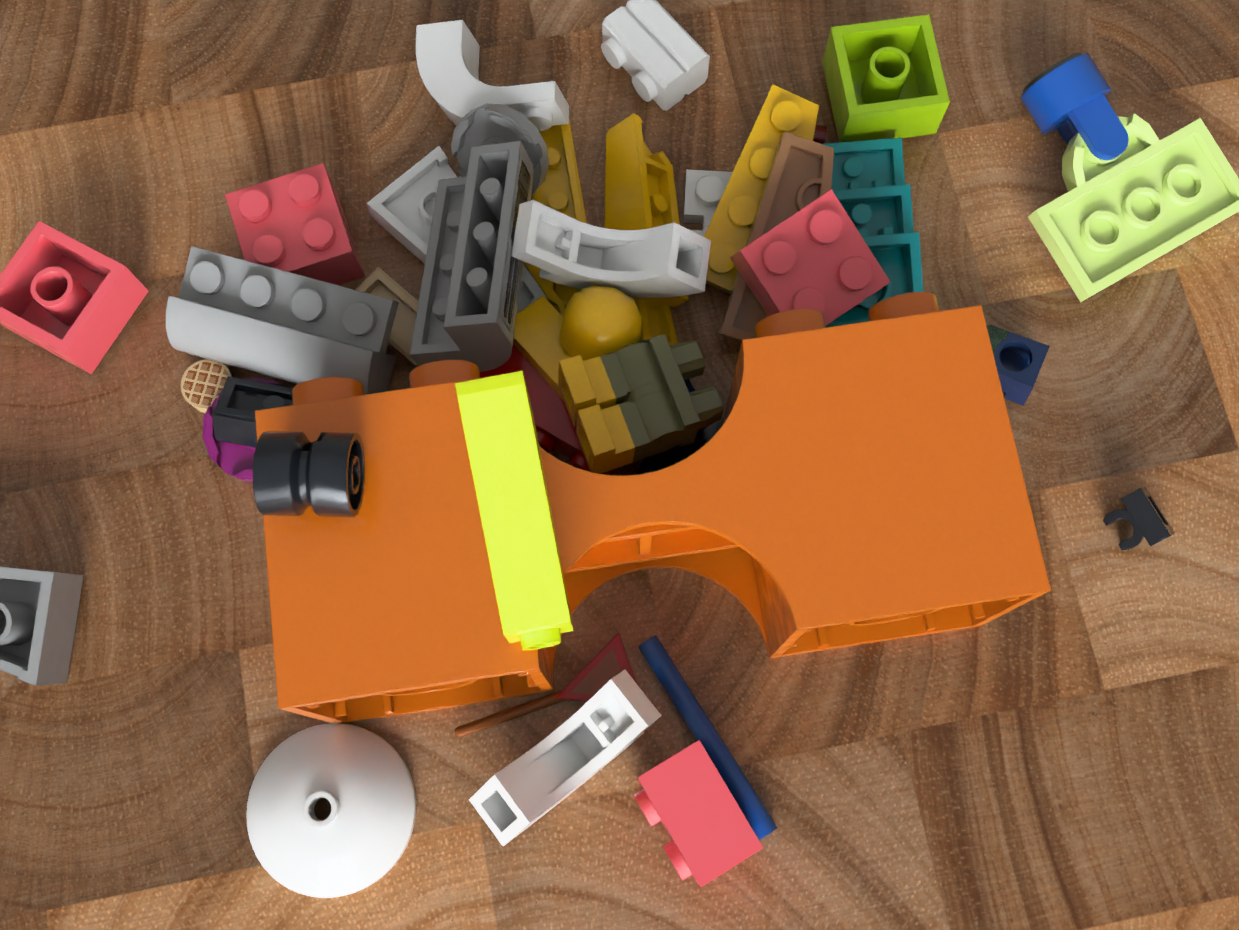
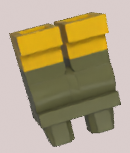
M663 334L649 338V343L631 344L614 353L582 360L581 355L559 360L558 385L573 426H576V434L590 472L601 474L662 453L677 445L682 447L694 443L699 429L721 420L724 407L717 389L714 386H710L689 393L684 380L703 375L705 369L704 358L697 341L669 345L666 335Z

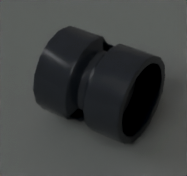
M266 431L261 434L256 445L253 461V491L255 503L260 513L263 515L300 516L306 511L308 506H311L318 516L355 517L358 515L362 505L365 484L364 448L358 433L321 432L317 441L310 442L303 432Z

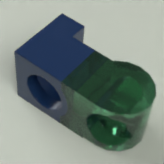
M989 325L987 330L1002 391L1006 393L1004 398L1024 406L1034 387L1050 346Z

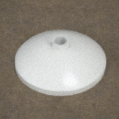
M342 723L321 724L299 731L279 744L269 754L253 780L248 796L246 819L248 835L255 855L263 868L276 881L299 894L318 898H333L352 894L367 888L382 878L396 864L408 845L416 818L417 802L414 782L405 761L398 751L384 738L372 731ZM326 798L331 804V813L327 819L322 821L315 816L314 806L319 799Z

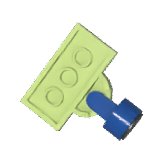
M1077 52L1057 62L1034 78L1022 90L1023 95L1020 99L1043 135L1057 129L1063 140L1068 144L1062 157V177L1068 192L1038 208L1028 218L1081 303L1239 212V178L1201 118L1159 140L1150 124L1133 113L1130 117L1117 116L1106 99L1111 88L1089 53L1082 54Z

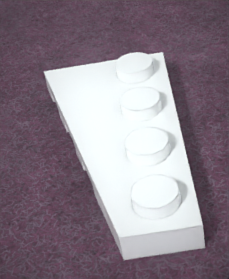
M437 146L367 202L368 215L424 264L438 181L440 179L457 177L448 165V158L440 146ZM524 264L522 267L517 313L541 296L548 300Z

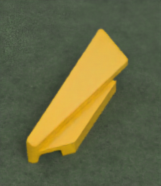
M634 113L609 129L606 134L604 228L642 230L673 222L680 225L673 165L663 151L655 154L651 153L643 141L641 124L643 121L639 115ZM688 295L666 298L631 297L634 299L643 317V328L639 343H649V338L665 334L669 345L677 344L678 341L670 306L676 307L688 301Z

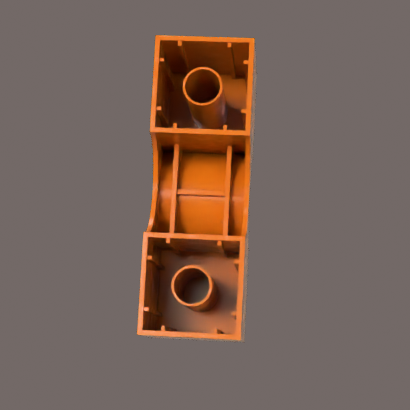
M911 292L887 298L872 306L868 311V322L826 328L823 314L815 309L787 310L762 319L754 328L756 338L742 340L724 413L725 422L722 427L698 451L686 459L658 471L628 476L592 473L560 461L539 446L571 617L582 602L595 590L619 576L643 569H679L708 578L735 596L747 609L758 626L766 645L768 657L776 658L978 627L1051 591L982 305L940 311L935 294ZM441 360L426 363L414 368L409 373L410 388L364 395L363 384L351 378L324 377L302 382L292 389L293 405L255 411L257 442L261 434L266 431L303 432L310 442L317 441L321 432L358 433L362 440L365 457L364 495L357 516H318L311 506H308L306 511L300 516L263 515L278 709L333 724H346L554 692V662L558 645L536 650H522L521 641L509 643L503 635L455 383L480 379L479 367L476 364L464 360Z

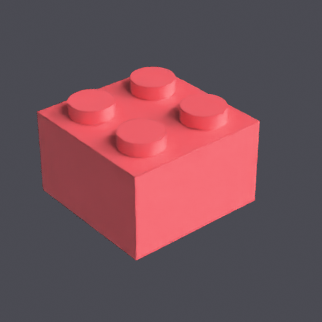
M324 163L225 194L244 260L335 285H341L365 277L338 192Z
M832 189L730 257L767 316L793 309H815L823 314L825 326L891 282Z
M38 221L0 274V324L92 375L148 293V290L125 265Z
M700 740L637 777L642 790L633 794L651 827L660 821L672 841L662 847L682 881L692 875L697 884L702 887L764 848Z

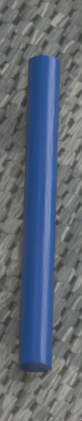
M655 635L638 646L639 650L696 741L700 740L756 836L759 840L767 836L778 827L660 640Z

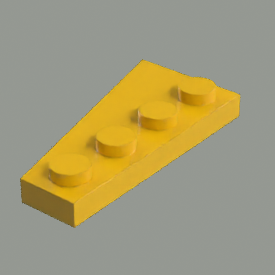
M772 84L704 235L705 238L711 240L706 277L707 284L729 294L731 293L738 269L730 257L746 246L780 137L784 132H788L813 141L819 110L818 104Z

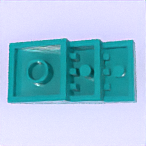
M902 138L823 144L834 148L831 189L891 281L826 325V328L868 322V311L878 302L900 294L923 292L919 232H914L911 185L905 184Z

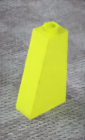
M523 371L455 383L503 635L509 643L521 641L522 650H536L562 643L560 633L574 631L536 426Z

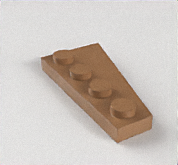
M784 132L781 135L746 246L831 190L834 148L788 132ZM737 271L717 334L742 342L744 339L756 338L754 330L756 324L768 316L740 272Z

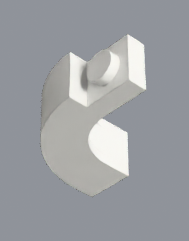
M463 20L417 25L416 60L420 76L431 96L456 126L467 113L486 103L504 104L523 113L539 131L547 130L553 125L569 124V105L555 81L502 87L491 86L479 81L480 45Z
M531 200L519 204L511 256L541 268L539 277L581 290L585 287L598 285L616 288L629 297L666 298L705 292L711 240L675 222L642 230H615L597 227L578 221L542 203Z
M623 670L611 678L576 713L550 735L494 774L469 801L501 845L505 846L618 756L662 715L629 673Z

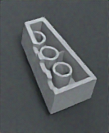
M0 567L1 671L18 677L17 679L35 686L67 683L83 575Z

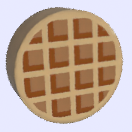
M208 359L200 360L192 364L184 372L181 379V392L184 399L200 412L206 413L209 405L212 406L214 400L219 397L218 394L223 390L227 377L235 376L222 363Z

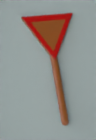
M619 632L563 690L458 726L455 729V735L463 737L566 700L587 702L611 678L623 670H626L636 682Z

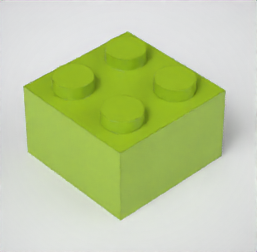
M930 15L830 28L822 64L838 141L851 142L908 138L936 134L950 100Z

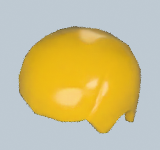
M598 285L585 287L579 292L574 293L568 301L563 315L559 339L561 345L571 357L581 355L582 360L603 356L614 353L631 344L639 343L643 328V317L634 299L618 289Z

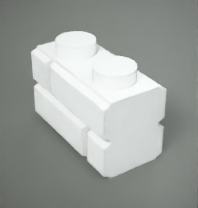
M629 0L625 7H619L604 18L602 22V52L612 67L619 69L622 66L631 75L632 84L636 92L646 102L653 99L663 111H667L681 101L684 95H689L705 83L708 78L710 56L657 0Z

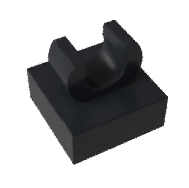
M1146 487L1139 488L1121 498L1126 509L1114 510L1103 519L1106 526L1115 523L1119 519H1125L1132 524L1133 535L1118 544L1121 550H1129L1136 547L1142 542L1144 537L1151 547L1175 533Z

